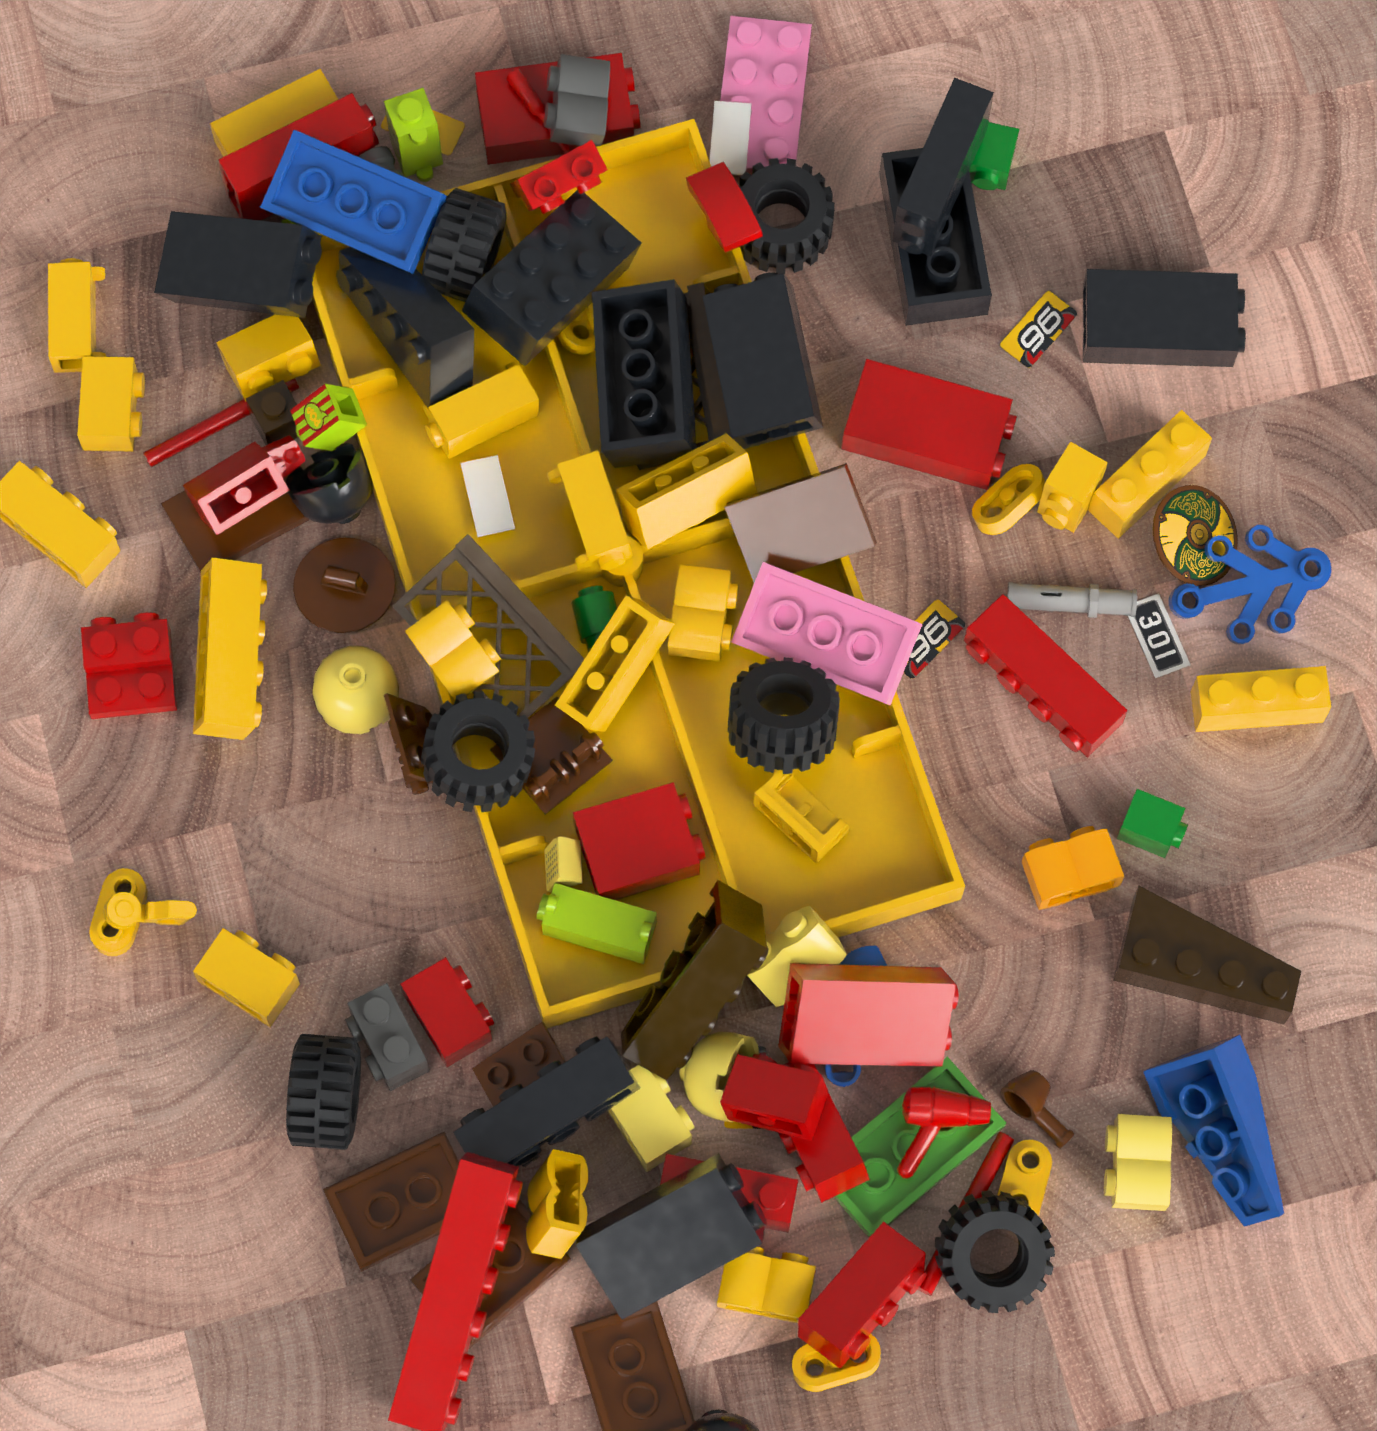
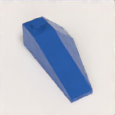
M1237 1035L1201 1047L1143 1071L1159 1113L1162 1117H1172V1123L1188 1142L1185 1148L1193 1159L1198 1156L1213 1176V1186L1244 1227L1285 1214L1257 1077L1241 1036Z

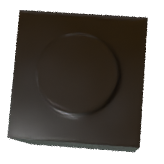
M284 380L246 398L250 418L265 445L289 435L293 439L298 438L296 425L290 412L297 403Z

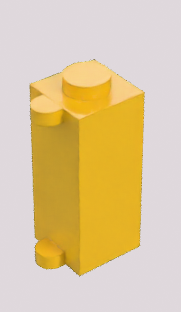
M76 258L63 259L59 263H48V357L54 373L82 372L83 356L106 357L105 353L96 352L95 281L105 279V268L92 267L90 262H83Z
M514 362L505 365V371L428 408L423 404L424 412L429 419V424L425 425V429L435 448L441 446L449 459L537 417L539 397L519 364L516 365Z
M598 450L557 463L558 468L548 472L547 477L551 484L563 481L586 550L585 554L575 558L577 567L583 569L591 566L592 570L598 568L611 570L623 565L626 561L625 559L631 558L633 555Z

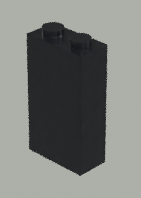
M954 77L897 205L892 241L898 243L903 250L912 254L924 253L932 256L987 131L994 92Z
M171 211L154 293L174 303L305 318L307 307L313 298L312 282L316 264L321 258L322 248L320 242L322 236L303 225Z
M1087 269L1083 282V363L1233 367L1238 353H1244L1246 342L1245 327H1238V314H1243L1245 308V290L1238 289V273Z
M775 272L763 273L755 277L753 282L739 286L737 284H724L716 287L713 293L703 295L732 439L743 449L823 428L794 288L785 274Z
M719 1153L586 1225L578 1236L575 1244L621 1319L634 1314L763 1244L764 1226L767 1225L764 1213L755 1201L748 1202L741 1190L744 1184L739 1172L732 1163L726 1165Z

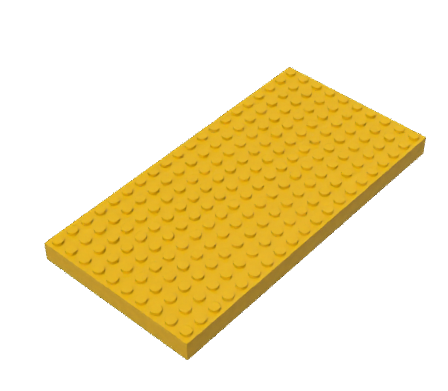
M695 119L596 147L608 170L599 175L602 181L601 184L584 193L642 242L629 268L606 290L675 279L683 293L688 292L687 286L704 282L708 291L713 293L716 287L724 284H737L739 286L752 282L740 247L726 253L723 251L707 226L705 214L688 190L686 177L711 167ZM555 159L455 187L505 204L506 223L494 266L558 208L556 207L545 214H542L539 207L529 212L522 197L517 199L510 183ZM576 187L561 195L564 201L577 190ZM455 188L441 191V193L448 196ZM321 235L322 253L315 267L312 282V300L339 385L353 388L367 426L355 435L368 466L373 485L372 489L405 593L456 547L455 545L469 534L585 659L589 652L586 644L581 643L571 604L574 599L579 597L578 592L591 586H603L604 591L613 592L617 608L625 596H630L644 601L671 620L680 564L730 570L731 583L739 584L736 609L727 610L725 623L733 625V639L754 582L726 510L649 549H646L627 530L616 489L663 465L639 470L636 465L614 468L601 452L595 350L586 355L571 353L563 347L557 336L524 366L462 312L465 302L442 295L474 328L473 385L505 371V365L514 362L516 365H520L539 397L537 417L448 459L442 447L435 448L427 435L425 425L429 424V419L423 409L424 402L351 299L342 291L338 284L336 273L339 270V251L349 246ZM431 235L416 267L421 274ZM573 333L576 337L584 339L582 335ZM690 348V354H691V359H692V357H693V350ZM696 369L692 373V376L697 378ZM693 384V400L695 403L700 396V389ZM702 407L698 414L704 417V411ZM695 420L696 443L709 440L706 426ZM806 433L744 449L748 452L757 493L819 472ZM597 450L633 557L625 559L626 561L623 565L611 570H602L601 568L592 570L591 566L583 569L577 567L575 558L585 554L586 550L563 481L551 484L547 477L548 472L558 468L557 463ZM498 455L515 529L477 537L460 463ZM849 555L793 573L864 601ZM455 561L442 573V590L467 591L468 572ZM437 578L425 589L436 590ZM473 579V591L485 592ZM418 595L409 603L412 615L416 620H420L436 608V595ZM442 596L441 604L448 600L452 607L461 603L464 609L467 610V597ZM472 597V620L474 622L497 623L498 605L490 597ZM503 611L502 623L515 624ZM471 628V633L478 643L486 638L496 651L497 628ZM502 629L501 654L527 655V636L520 629ZM668 634L607 730L600 732L589 730L583 726L590 734L594 732L598 735L604 744L603 750L613 761L546 815L523 788L516 798L511 795L508 804L501 808L497 803H493L491 811L481 812V806L474 805L536 1005L545 1026L550 1028L643 999L651 985L660 988L662 985L660 977L665 967V962L673 950L680 953L684 950L687 937L691 931L688 928L689 924L697 912L705 916L714 902V897L709 893L717 880L762 905L766 935L775 932L786 915L806 906H810L839 938L961 900L965 884L897 691L891 705H888L836 684L835 691L839 692L840 701L836 741H834L833 750L830 754H825V759L820 764L811 763L808 770L801 772L798 768L793 769V776L833 814L850 827V831L817 864L753 805L754 793L778 770L774 769V772L771 773L764 771V766L759 765L756 768L747 763L748 757L740 758L735 753V746H731L729 742V732L727 731L732 684L737 682V676L741 671L749 672L750 665L756 662L762 665L765 664V659H770L767 656L731 643L730 651L722 650L720 661L673 656L668 654ZM532 643V655H543V656H545V655ZM501 659L500 685L525 686L526 660ZM531 660L530 686L549 687L561 675L550 661ZM429 665L441 705L447 700L453 705L455 703L454 698ZM495 676L484 684H495ZM571 679L565 685H563L552 697H550L539 709H537L531 716H533L541 708L547 705L555 697L559 698L565 690V688L567 687V685L569 684V682L571 681ZM481 689L492 700L494 690ZM499 690V695L503 696L501 702L503 705L507 706L512 701L518 706L517 715L524 710L525 691ZM530 691V703L542 692ZM471 692L467 695V698L473 699L474 694ZM470 735L459 739L454 744L458 759L468 767L488 769L500 763L490 751L496 743L487 737ZM674 782L677 794L685 793L687 796L692 819L686 821L691 835L699 834L706 859L700 860V875L616 900L657 912V924L645 963H637L543 935L542 921L536 919L543 894H551L546 890L544 849L554 838L560 836L578 840L573 825V812ZM581 850L583 883L571 886V888L595 894Z

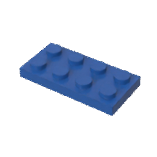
M293 130L260 207L414 274L447 196L304 133Z

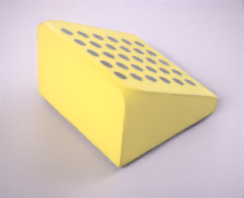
M562 836L554 838L544 849L546 890L552 893L555 883L568 887L583 883L580 840Z

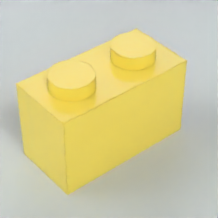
M637 1065L630 1071L641 1088L608 1110V1113L645 1171L648 1172L664 1162L666 1154L675 1155L692 1144L690 1131L695 1127L685 1109L681 1105L674 1108L666 1096L671 1091L667 1081Z

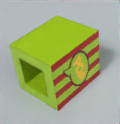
M323 384L290 410L296 425V433L304 447L333 451L367 426L353 388Z

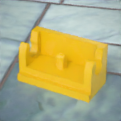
M778 770L754 793L753 805L816 864L850 831L848 824L833 814L792 773L783 774V770Z

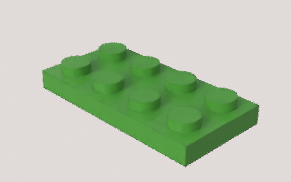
M948 1056L943 1061V1067L935 1066L912 1086L937 1087L986 1100ZM906 1092L903 1093L851 1137L864 1162L870 1180L834 1198L863 1232L870 1237L882 1222L888 1225L894 1222L1005 1127L1006 1122L992 1106L989 1124L942 1127L911 1178L905 1179L899 1176L897 1167L921 1126L906 1123L902 1111V1103Z

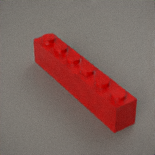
M466 1152L460 1159L388 1421L421 1431H444L448 1424H456L463 1400L462 1398L455 1397L459 1381L467 1382L475 1357L468 1354L471 1338L479 1339L487 1312L480 1310L483 1295L492 1294L499 1269L492 1267L496 1250L504 1251L510 1233L511 1225L504 1224L508 1206L516 1208L523 1186L522 1181L516 1180L519 1170L518 1166Z

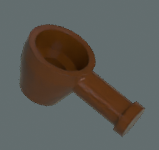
M1030 1070L1010 1080L1000 1091L1004 1103L1019 1117L1028 1121H1034L1056 1142L1055 1145L1061 1149L1075 1133L1071 1129L1068 1130L1044 1107L1051 1089L1047 1079L1039 1072Z

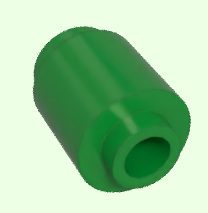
M603 586L584 588L578 592L579 597L571 602L581 643L586 644L588 652L617 610L613 592L604 591Z

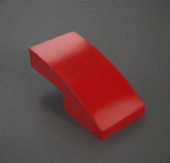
M724 161L686 177L688 190L705 214L709 230L725 253L763 237L762 230L750 205Z

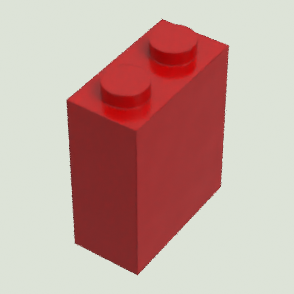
M674 782L573 812V825L578 840H580L581 850L596 895L618 900L700 875V860L706 859L703 844L699 834L691 835L686 821L692 819L690 805L685 793L677 794Z

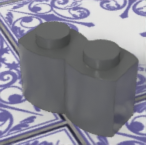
M561 54L557 66L549 67L547 91H553V103H547L544 128L551 129L550 142L581 146L593 140L596 147L601 146L605 137L607 123L610 61Z

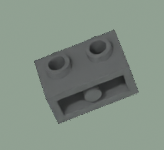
M387 983L347 1003L351 1016L346 1018L345 1022L353 1038H356L357 1042L364 1040L371 1055L364 1059L376 1082L384 1079L389 1091H392L430 1072L427 1060Z

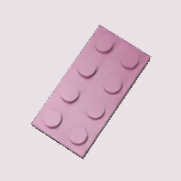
M730 16L720 101L751 103L746 172L751 175L754 165L761 162L764 167L769 166V159L778 158L779 164H787V158L797 160L812 24Z
M763 562L731 643L769 658H775L777 661H783L784 657L793 658V662L800 663L802 660L809 662L812 669L820 668L826 672L825 679H832L837 685L891 705L922 624Z

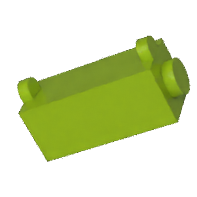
M420 88L385 100L384 106L390 141L404 177L416 174L420 181L428 182L433 178L432 168L443 165L438 124L425 90Z
M555 883L550 895L543 894L536 919L542 921V932L545 936L644 964L657 924V912Z

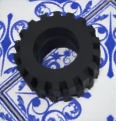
M778 158L769 159V166L764 167L760 162L753 166L752 175L745 171L740 177L739 187L750 205L763 234V237L740 246L741 252L744 251V260L750 265L757 261L759 262V270L767 272L769 267H774L778 274H785V269L792 267L795 273L803 270V262L805 261L810 266L814 264L818 259V253L824 254L828 248V239H831L835 202H832V190L830 186L825 187V178L820 172L815 176L812 175V166L804 163L802 168L796 166V160L787 158V164H779ZM781 203L797 208L804 215L805 219L795 227L777 229L764 223L758 214L770 205Z
M455 188L447 196L437 217L422 270L424 278L441 295L466 302L473 285L493 268L506 223L505 204Z
M784 657L783 661H776L775 658L765 659V664L761 665L756 662L749 666V672L741 671L737 676V682L732 684L729 701L727 732H729L728 739L731 746H735V753L740 758L748 757L747 763L755 768L759 765L764 766V771L771 773L776 769L783 770V774H790L793 772V769L797 768L802 772L810 769L811 763L820 764L824 761L825 754L831 753L834 748V741H836L840 698L839 692L835 691L836 684L832 679H825L826 672L822 669H812L811 663L803 660L797 663L793 662V658Z
M475 691L473 699H468L465 693L457 695L453 705L447 700L440 706L439 714L434 713L429 721L421 755V764L425 765L423 774L426 782L433 781L432 791L438 797L445 793L447 795L445 803L452 807L455 806L456 802L464 804L463 811L472 812L474 805L481 806V812L491 811L493 803H497L501 808L508 804L511 795L516 798L522 790L523 783L527 782L535 754V748H533L535 742L534 731H528L530 721L525 714L520 717L517 716L518 706L512 701L507 706L501 703L503 696L494 693L492 700L485 699L484 691ZM480 735L494 741L501 749L504 759L492 768L474 769L466 766L456 757L452 746L463 737Z
M301 1034L295 1043L289 1072L286 1107V1129L292 1146L346 1150L351 1143L356 1126L361 1077V1051L356 1038Z
M981 1191L982 1197L975 1199L971 1194L963 1198L966 1203L965 1205L958 1208L954 1204L948 1210L951 1214L948 1221L942 1219L938 1227L942 1233L941 1237L935 1238V1248L938 1251V1256L935 1257L943 1277L961 1300L965 1299L971 1307L978 1310L981 1306L985 1307L988 1313H998L999 1307H1004L1007 1312L1017 1310V1302L1023 1300L1028 1305L1034 1300L1031 1293L1035 1289L1042 1293L1047 1286L1043 1278L1045 1274L1052 1275L1054 1268L1050 1262V1257H1055L1054 1246L1049 1240L1052 1237L1041 1218L1020 1198L1016 1200L1011 1194L1000 1191L999 1196L994 1195L992 1191ZM994 1229H1006L1015 1233L1018 1238V1252L1014 1261L1006 1269L993 1274L980 1273L973 1269L970 1263V1254L974 1243L981 1235Z

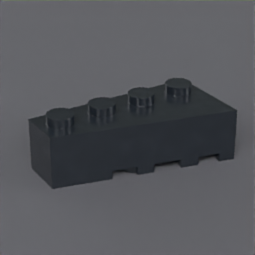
M351 247L340 250L339 270L336 273L340 288L351 299L427 408L473 386L474 328L417 269H415L414 274H411Z
M596 1036L579 1045L575 1049L577 1055L562 1064L560 1060H557L543 1067L537 1072L539 1079L528 1086L523 1087L522 1084H518L503 1092L498 1097L500 1103L485 1112L484 1108H479L467 1114L460 1120L462 1126L453 1131L465 1153L470 1152L519 1167L522 1165V1167H526L540 1158L538 1155L542 1151L540 1146L548 1142L549 1145L563 1142L580 1128L577 1122L579 1119L585 1116L587 1121L595 1120L641 1087L614 1042L608 1037L600 1040Z

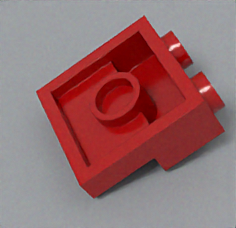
M590 140L510 183V186L517 199L522 197L529 212L539 207L542 214H545L565 203L561 195L576 187L579 194H582L601 184L602 181L599 175L608 169L593 140Z
M146 612L135 615L133 617L134 622L117 624L115 618L98 617L90 621L91 626L81 627L83 666L86 672L88 709L91 719L177 711L171 629L167 618L159 619L157 613Z

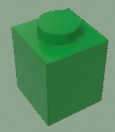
M992 122L988 123L985 136L969 170L971 183L983 190H1006L1019 134L1018 128Z
M1136 789L1117 839L1165 858L1170 846L1179 849L1188 824L1181 822L1186 808Z

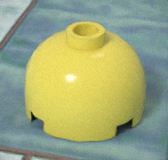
M350 645L333 651L322 660L314 676L312 694L318 712L329 726L343 733L363 734L370 732L371 728L377 727L380 723L384 724L390 719L384 694L388 693L399 697V685L393 667L381 653L365 646Z
M717 1032L701 1039L694 1046L689 1061L680 1069V1079L684 1081L685 1092L690 1103L701 1114L733 1123V1121L728 1120L720 1101L737 1054L752 1057L753 1054H759L758 1044L753 1037L732 1032Z

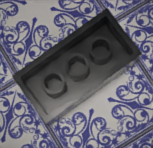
M923 148L882 153L879 177L905 326L988 315L992 293L970 172L967 174L932 256L924 253L912 254L903 250L898 243L892 240L897 205Z
M576 190L565 200V203L553 211L473 285L462 312L521 364L526 366L593 302L592 292L606 290L629 268L642 242L585 193L579 194L578 190Z
M675 279L592 292L601 452L614 468L675 460L696 449L687 297Z

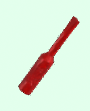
M520 69L513 70L507 75V81L517 95H519L529 112L539 117L544 124L545 104ZM558 143L565 153L570 152L571 149L568 144Z

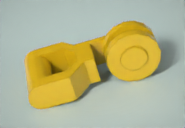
M127 892L113 895L108 899L103 910L107 923L116 929H127L136 922L179 926L193 918L197 912L195 904L189 901L166 900L147 902L144 905L140 904L137 897Z

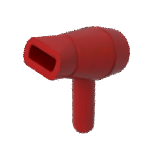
M909 1087L902 1103L903 1116L906 1123L921 1127L897 1167L899 1176L908 1179L914 1175L942 1127L989 1124L991 1102L972 1095L968 1096V1094L937 1087Z

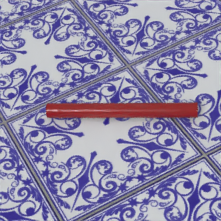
M295 378L285 382L290 393L299 389ZM242 399L143 452L149 466L153 467L250 415L247 403Z
M998 1132L964 1197L972 1194L977 1199L982 1197L981 1191H988L1014 1142L1012 1137L1003 1132ZM962 1199L958 1208L966 1204L964 1199ZM937 1249L924 1270L927 1275L918 1289L929 1296H932L943 1274L938 1267L935 1257L938 1256Z

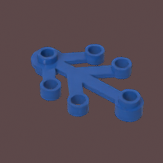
M1256 525L1247 531L1245 535L1246 545L1253 551L1264 550L1286 565V567L1270 570L1234 549L1227 537L1222 535L1212 537L1206 542L1204 548L1207 558L1213 562H1223L1246 577L1202 589L1194 584L1178 586L1169 596V608L1175 616L1189 619L1199 615L1205 605L1251 594L1237 619L1231 621L1226 630L1227 637L1232 643L1238 645L1245 644L1254 637V624L1275 587L1291 583L1280 607L1271 611L1267 617V625L1272 632L1277 634L1289 632L1295 625L1296 619L1294 614L1307 591L1321 588L1328 582L1331 576V563L1324 552L1316 548H1304L1296 551L1274 538L1269 527ZM1256 530L1262 531L1266 536V542L1263 546H1258L1253 541V533ZM1215 541H1220L1225 546V553L1222 557L1216 556L1212 552V544ZM1307 561H1312L1317 565V573L1314 577L1308 576L1305 573L1304 566ZM1185 593H1191L1196 599L1195 606L1192 609L1186 608L1182 603V597ZM1278 613H1283L1288 618V624L1284 629L1277 627L1275 624V616ZM1238 623L1245 625L1247 628V635L1244 639H1239L1234 634V627Z

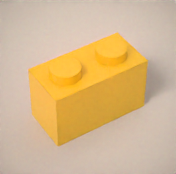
M273 315L216 342L225 367L245 402L246 398L282 380L288 382L321 366L313 340L299 317Z
M83 356L77 433L83 451L134 452V438L141 437L142 413L136 412L137 398L144 397L145 377L143 372H138L133 357Z
M1070 441L1045 481L1037 513L1041 514L1043 520L1050 526L1059 530L1066 528L1074 533L1089 509L1093 493L1101 486L1108 462Z
M222 928L193 970L194 975L199 983L271 1028L300 985L297 974L293 972L296 967L277 953H274L270 958L257 949L259 943L243 931L237 930L235 934H232Z

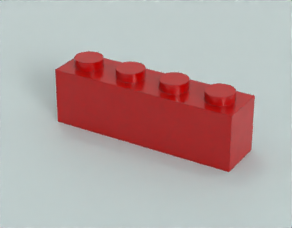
M1004 594L967 627L964 642L967 644L966 650L972 658L980 664L987 663L998 673L996 676L1001 685L1013 694L1018 692L1029 702L1028 708L1038 720L1043 723L1049 721L1060 731V739L1070 750L1074 752L1080 750L1088 758L1123 724L1128 710Z

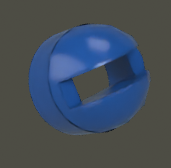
M825 1064L827 1078L837 1086L845 1087L852 1085L857 1081L861 1073V1065H853V1072L839 1071L832 1073L831 1064Z

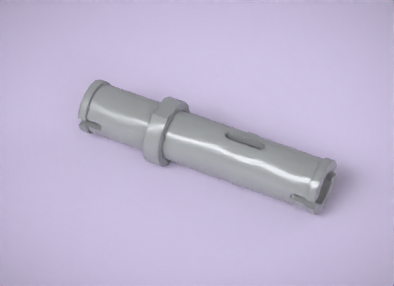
M1008 582L1007 598L1019 609L1087 613L1088 618H1097V614L1126 615L1131 617L1136 615L1137 589L1099 588V584L1091 583L1089 588Z

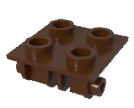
M386 693L384 698L391 719L388 721V726L393 742L396 744L395 750L401 754L398 757L399 763L404 764L401 770L407 788H411L414 795L425 793L429 790L428 783L433 784V781L426 782L423 774L425 765L421 764V755L426 729H428L432 714L424 706Z
M555 697L528 719L530 721L528 731H534L535 742L533 748H535V754L527 782L523 783L522 788L545 815L613 761L603 750L604 744L596 733L592 732L590 734L582 724L555 706L559 699L558 697ZM497 744L490 749L499 762L504 759L502 751Z
M541 1022L473 1067L472 1070L494 1107L500 1103L498 1097L509 1088L518 1084L526 1087L539 1079L537 1072L546 1065L560 1060L562 1064L566 1061L544 1022Z

